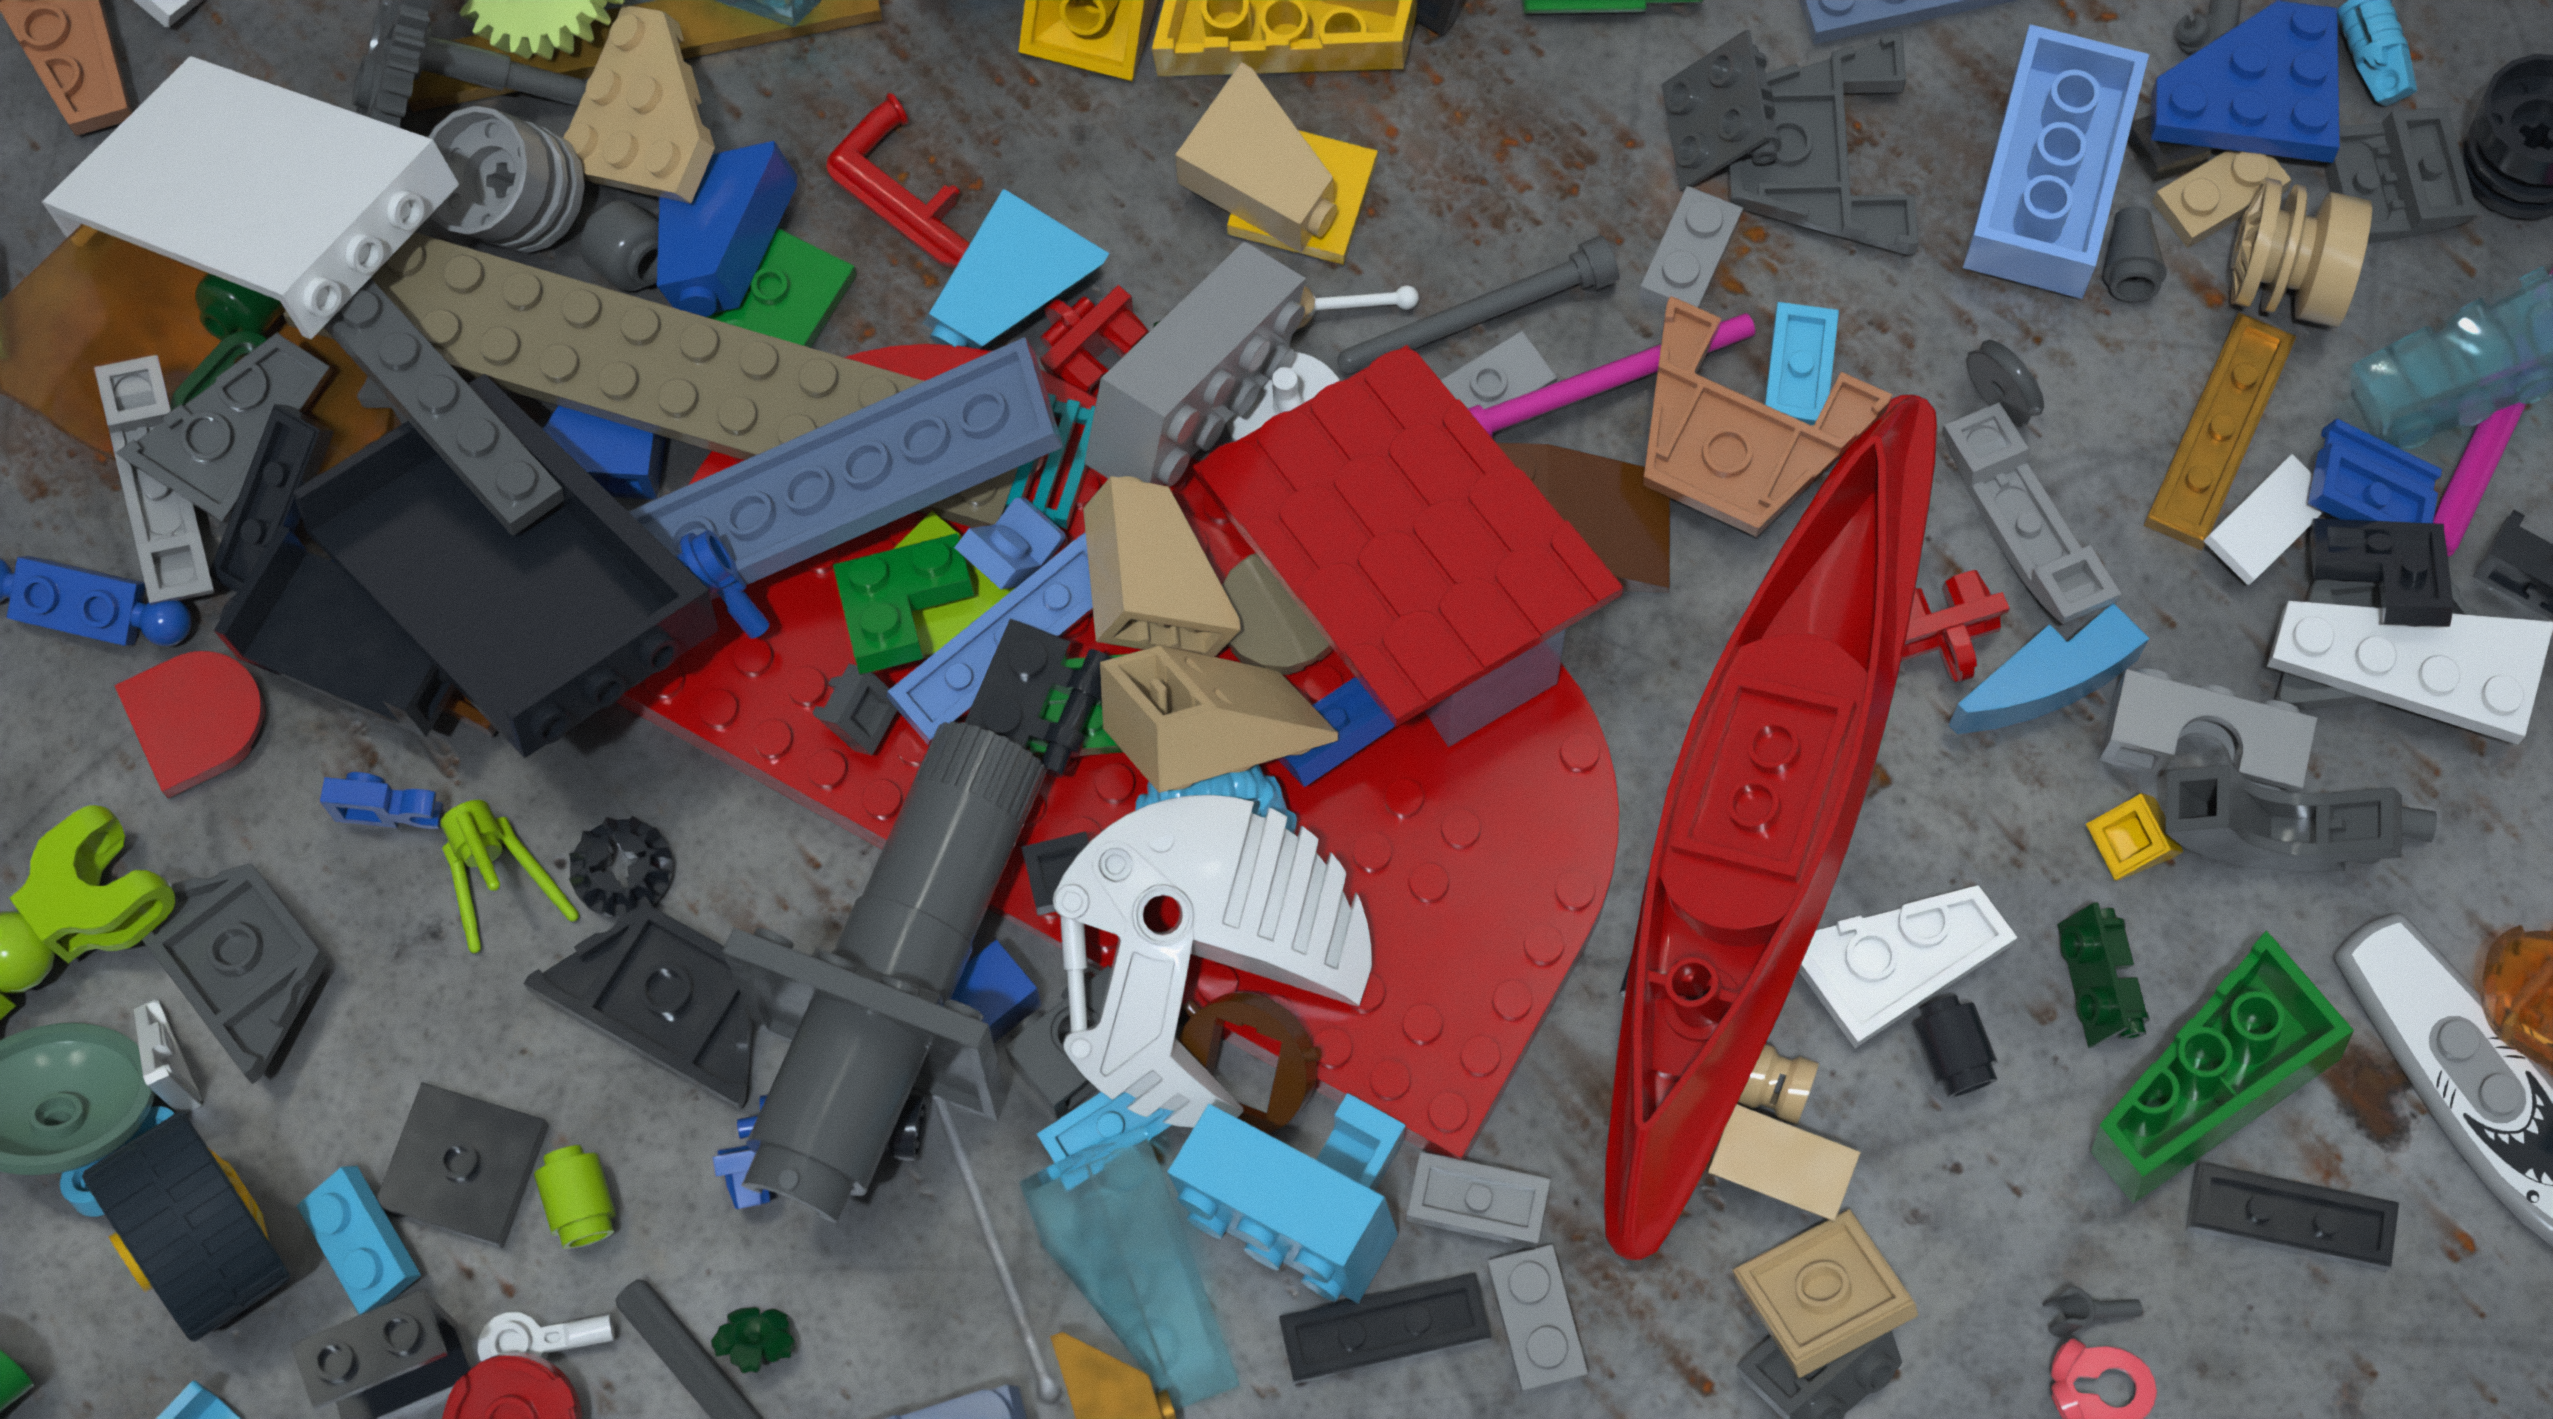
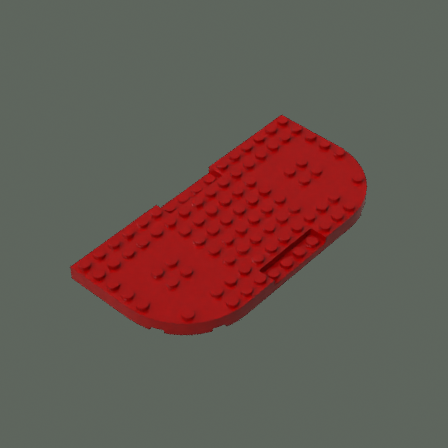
M914 344L868 350L844 358L926 381L991 351L958 345L954 347L941 344ZM1040 369L1047 393L1056 395L1057 401L1067 403L1068 399L1079 401L1081 407L1090 410L1092 405L1096 406L1097 398ZM1054 417L1058 428L1061 419ZM1075 423L1047 508L1054 510L1058 508L1085 428L1083 424ZM711 451L688 485L744 460ZM1049 453L1039 458L1026 497L1031 503H1033ZM1190 458L1181 478L1173 486L1168 487L1222 585L1231 569L1256 552L1195 478L1192 466L1199 461ZM1088 467L1068 529L1059 527L1065 533V540L1051 559L1085 532L1083 508L1108 480V478ZM915 511L746 585L744 591L770 623L765 633L757 638L751 639L746 635L726 610V604L721 597L712 600L719 631L676 658L665 670L652 674L623 693L616 703L882 850L929 745L925 743L897 710L874 754L868 755L856 752L818 720L812 712L816 706L823 708L826 706L834 691L828 685L831 678L842 676L848 664L857 665L833 564L894 549L928 514ZM942 519L962 537L969 528H973ZM1093 612L1061 637L1071 643V651L1067 659L1086 658L1090 649L1100 651L1108 656L1131 654L1144 650L1096 642ZM1228 644L1215 656L1216 658L1240 662L1230 651ZM1334 650L1321 661L1318 659L1313 664L1304 666L1302 671L1289 675L1282 674L1311 705H1314L1355 677ZM927 658L880 669L872 673L891 689L927 660ZM1560 663L1556 685L1450 747L1446 745L1425 711L1401 725L1392 728L1306 787L1277 759L1258 764L1266 776L1275 777L1281 787L1287 810L1295 813L1297 823L1294 835L1298 837L1300 828L1303 826L1319 839L1316 853L1324 863H1327L1329 853L1331 852L1344 868L1346 878L1343 892L1350 905V909L1356 892L1362 903L1368 923L1371 941V971L1360 1005L1354 1006L1190 954L1179 1015L1188 1020L1190 1019L1182 1007L1191 999L1201 1009L1213 999L1229 993H1253L1275 1001L1287 1009L1299 1021L1306 1031L1312 1046L1321 1049L1322 1058L1316 1061L1317 1077L1314 1090L1339 1104L1342 1103L1346 1094L1349 1093L1405 1124V1140L1430 1154L1465 1161L1585 951L1599 922L1614 869L1618 846L1619 803L1616 776L1609 748L1594 711L1581 688L1562 663ZM968 714L961 718L957 723H964ZM1124 752L1071 757L1062 778L1046 773L987 909L1062 950L1060 915L1057 911L1037 915L1022 846L1085 831L1088 842H1090L1106 827L1135 811L1138 796L1148 793L1147 785L1149 781ZM1167 895L1153 897L1144 907L1143 920L1145 925L1155 932L1170 930L1179 920V905L1173 897ZM1084 924L1087 964L1099 971H1102L1108 965L1112 968L1118 936ZM1224 1020L1222 1039L1272 1067H1277L1281 1041L1257 1033V1028L1244 1024L1241 1027Z

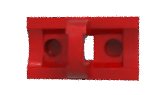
M1975 569L1954 575L1945 581L1942 590L1949 605L1947 609L1931 613L1922 588L1915 589L1901 661L1939 650L1945 668L1954 682H1961L1974 677V667H1977V659L1971 640L1999 632L2001 629L2000 617L2002 614L2008 613L2010 609L2004 593L2000 592L1991 595L1983 579Z

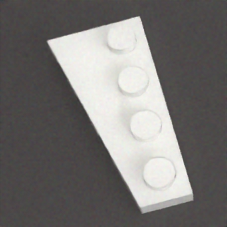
M2288 601L2281 614L2267 667L2518 745L2526 736L2553 631V622L2452 614L2450 627H2414L2383 624L2382 608Z

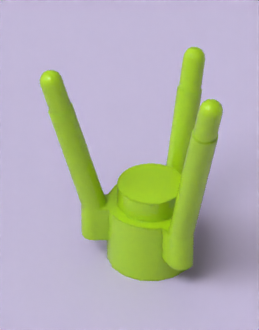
M470 800L453 807L445 813L440 825L448 842L442 847V850L451 868L463 930L465 931L468 949L471 953L476 954L480 952L481 943L464 863L468 867H478L488 889L497 891L500 887V881L492 861L497 859L502 853L500 844H504L547 897L569 921L574 922L578 920V911L516 837L507 817L495 818L489 804L484 800Z

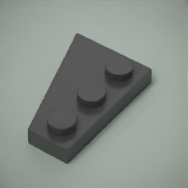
M276 333L215 378L216 382L186 405L182 406L180 404L162 418L163 422L139 440L135 441L133 439L117 451L116 454L221 523L227 525L274 404L289 405L304 414L333 371L328 365Z

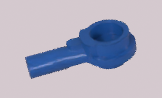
M706 530L699 535L691 532L681 537L680 545L682 552L676 558L711 593H717L726 604L728 613L749 638L754 639L764 634L770 623L744 591L746 584L738 574L734 560L720 539L710 530Z

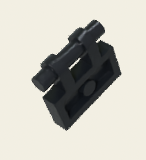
M1010 618L964 723L993 731L995 734L1004 736L1010 741L1021 745L1025 750H1028L1031 742L1045 747L1046 750L1041 764L1046 767L1047 774L1062 778L1070 758L1079 756L1086 740L1082 730L1093 705H1100L1102 702L1100 662L1112 658L1105 653L1090 649L1080 670L1064 667L1071 651L1070 641ZM1053 690L1069 695L1058 723L1041 719Z

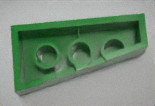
M2266 930L2252 946L2250 953L2234 971L2232 970L2220 983L2214 995L2193 1019L2190 1018L2177 1033L2174 1041L2160 1058L2149 1066L2100 1123L2091 1154L2134 1204L2340 1061L2354 1030Z

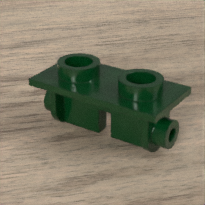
M2098 902L2091 903L2057 924L2061 938V952L2069 969L2076 997V1012L2083 1025L2088 1048H2094L2118 1034L2121 1040H2132L2147 1034L2144 1024L2150 1020L2149 1014L2146 1012L2138 977H2117V969H2128L2134 965L2125 931L2124 919L2116 917L2114 908L2100 909Z

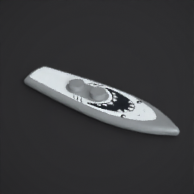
M2394 913L2362 926L2337 950L2335 961L2393 1057L2454 1147L2487 1188L2521 1223L2553 1247V1076L2483 996L2405 915Z

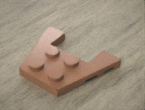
M1670 296L1665 312L1643 486L1758 537L1887 411L1893 394L1840 372L1815 424L1809 425L1696 374L1720 329L1721 318Z

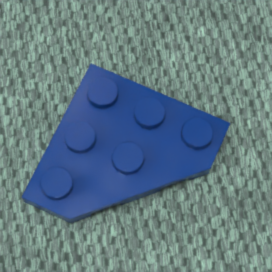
M2277 0L2158 76L2151 92V140L2333 163L2340 148L2337 8Z

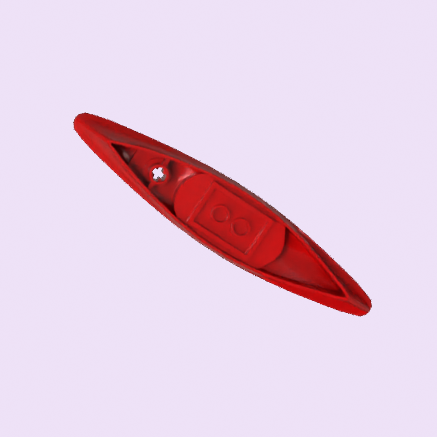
M1900 395L1891 399L1887 411L1843 453L1779 551L1732 633L1694 712L1667 789L1647 872L1628 971L1617 1047L1606 1148L1604 1187L1605 1238L1615 1254L1626 1260L1640 1261L1658 1251L1696 1188L1779 1017L1820 923L1847 853L1873 774L1898 678L1916 589L1936 460L1937 416L1936 410L1929 401L1920 396ZM1708 991V993L1702 997L1703 992Z

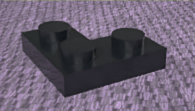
M2313 518L2310 541L2314 579L2343 582H2379L2383 624L2414 627H2450L2454 605L2444 524Z

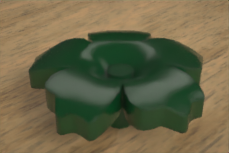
M757 1307L739 1308L727 1314L728 1324L721 1325L711 1340L712 1348L715 1349V1356L730 1354L731 1364L738 1366L743 1374L759 1372L763 1363V1355L768 1361L776 1362L780 1358H791V1351L795 1348V1340L789 1335L788 1315L777 1309H768L760 1314V1310Z

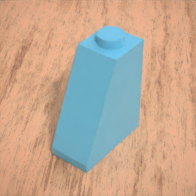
M1003 188L922 324L933 330L930 338L937 344L952 345L954 347L958 345L984 350L1044 309L1054 299L1060 298L1095 274L1104 264L1109 253Z

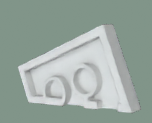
M1979 885L1904 904L1901 909L1866 918L1857 916L1838 921L1835 926L1816 930L1800 966L1799 973L1852 1046L1857 1048L2011 947L2018 937Z

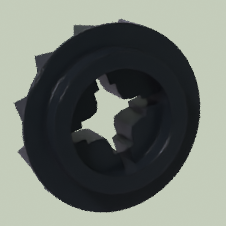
M634 816L629 819L619 820L606 817L601 825L591 831H583L581 841L575 851L569 853V880L576 895L589 909L607 917L620 918L644 902L653 906L666 892L673 873L672 854L663 836L656 827L653 828L639 821ZM615 845L618 846L620 851H623L627 859L638 858L636 863L628 866L627 888L623 887L612 871L601 872L604 867L612 864L611 854L614 853L612 847Z

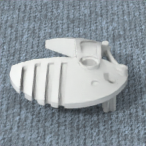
M1189 795L1166 799L1135 810L1106 827L1081 850L1063 874L1053 895V906L1061 918L1064 970H1067L1071 1032L1065 1036L1063 1042L1064 1050L1084 1077L1110 1099H1115L1123 1092L1135 1097L1136 1099L1126 1107L1132 1112L1148 1117L1159 1108L1172 1110L1173 1112L1163 1120V1123L1194 1128L1209 1103L1236 1118L1243 1112V1107L1175 1038L1190 954L1354 1006L1360 1005L1371 971V941L1368 923L1362 903L1356 892L1350 909V905L1343 892L1346 872L1340 862L1330 852L1325 864L1316 853L1319 839L1303 826L1300 828L1298 837L1285 828L1287 822L1286 815L1269 807L1265 818L1251 813L1254 804L1252 801L1229 796ZM1159 895L1173 897L1178 903L1180 910L1179 920L1176 925L1165 932L1150 930L1143 920L1145 905L1150 899ZM1084 924L1118 936V943L1100 1017L1095 1025L1087 1028L1084 969L1087 968Z

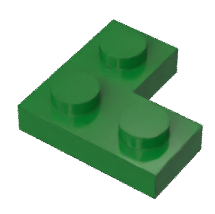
M958 533L833 564L854 657L860 675L923 659L912 611L974 596L965 558L955 549V546L960 541Z

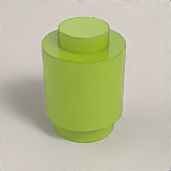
M572 1145L554 1150L543 1156L545 1166L536 1170L534 1177L551 1235L559 1236L562 1248H578L611 1236L614 1233L611 1219L616 1216V1212L598 1153H584L581 1145Z

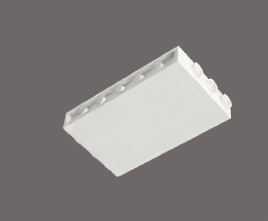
M190 56L65 178L42 203L72 246L80 248L97 230L279 300L302 336L312 339L459 186V183L433 139Z

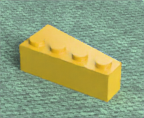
M1164 0L1152 46L1157 76L1233 74L1241 62L1251 67L1255 73L1404 69L1417 16L1416 0Z

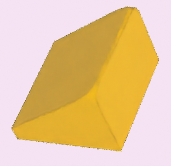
M2140 793L2086 824L2115 881L2127 878L2183 853L2181 845L2165 833L2166 817L2156 798L2147 794Z

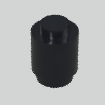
M1953 995L1934 1001L1920 1009L1924 1019L1915 1023L1913 1029L1935 1085H1943L1948 1098H1955L1974 1092L1998 1080L1993 1069V1065L1998 1061L1975 1003L1960 1004L1958 996Z

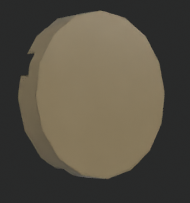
M1256 553L1249 555L1230 570L1222 587L1240 619L1241 630L1228 645L1230 646V651L1241 663L1268 668L1281 674L1289 675L1304 670V666L1313 664L1318 659L1321 661L1331 653L1333 648Z

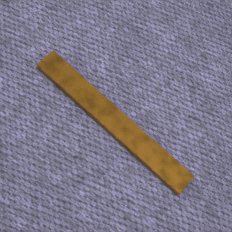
M655 0L630 5L664 11L679 22L684 39L679 43L683 59L882 20L879 0ZM621 7L605 10L611 20L609 26L597 20L590 24L594 36L592 42L574 35V52L568 54L554 46L552 58L549 60L532 53L529 59L522 58L512 52L507 53L490 45L489 40L479 35L452 41L509 55L510 61L578 79L590 78L609 37L611 26L616 20ZM422 71L419 79L413 80V91L408 103L412 112L518 91L506 87L499 91Z

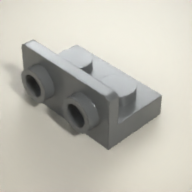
M1889 1331L1801 1378L1797 1377L1772 1337L1740 1362L1737 1368L1742 1380L1783 1419H1843L1845 1413L1866 1395L1884 1388L1893 1378L1895 1371L1901 1366L1902 1360L1892 1331Z

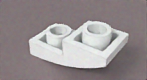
M2291 454L2203 540L2247 585H2250L2313 523V518L2317 519L2324 512L2308 504L2313 474Z

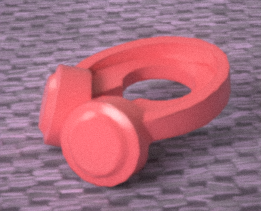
M2071 1338L2060 1347L2055 1355L2051 1367V1378L2055 1381L2051 1386V1397L2062 1419H2143L2154 1406L2157 1394L2155 1379L2149 1367L2132 1353L2120 1348L2107 1346L2087 1348L2082 1342ZM2117 1369L2130 1376L2134 1382L2135 1395L2130 1404L2125 1407L2116 1408L2104 1403L2098 1394L2079 1393L2073 1383L2077 1378L2097 1379L2106 1370Z

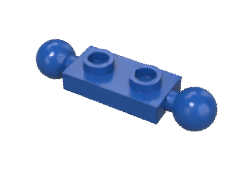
M32 556L17 557L15 573H13L10 566L0 558V602L7 597L10 598L7 619L123 646L136 643L138 628H141L143 635L150 642L159 646H173L180 643L186 638L191 629V614L182 601H166L150 605L149 602L147 604L143 603L146 588L144 582Z

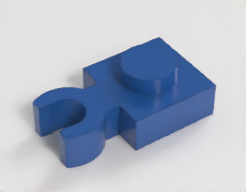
M363 772L348 773L346 779L324 777L320 803L335 822L398 828V823H405L419 828L439 829L444 806L442 802L435 801L437 795L435 791L425 789L393 790L388 783H385L383 778Z

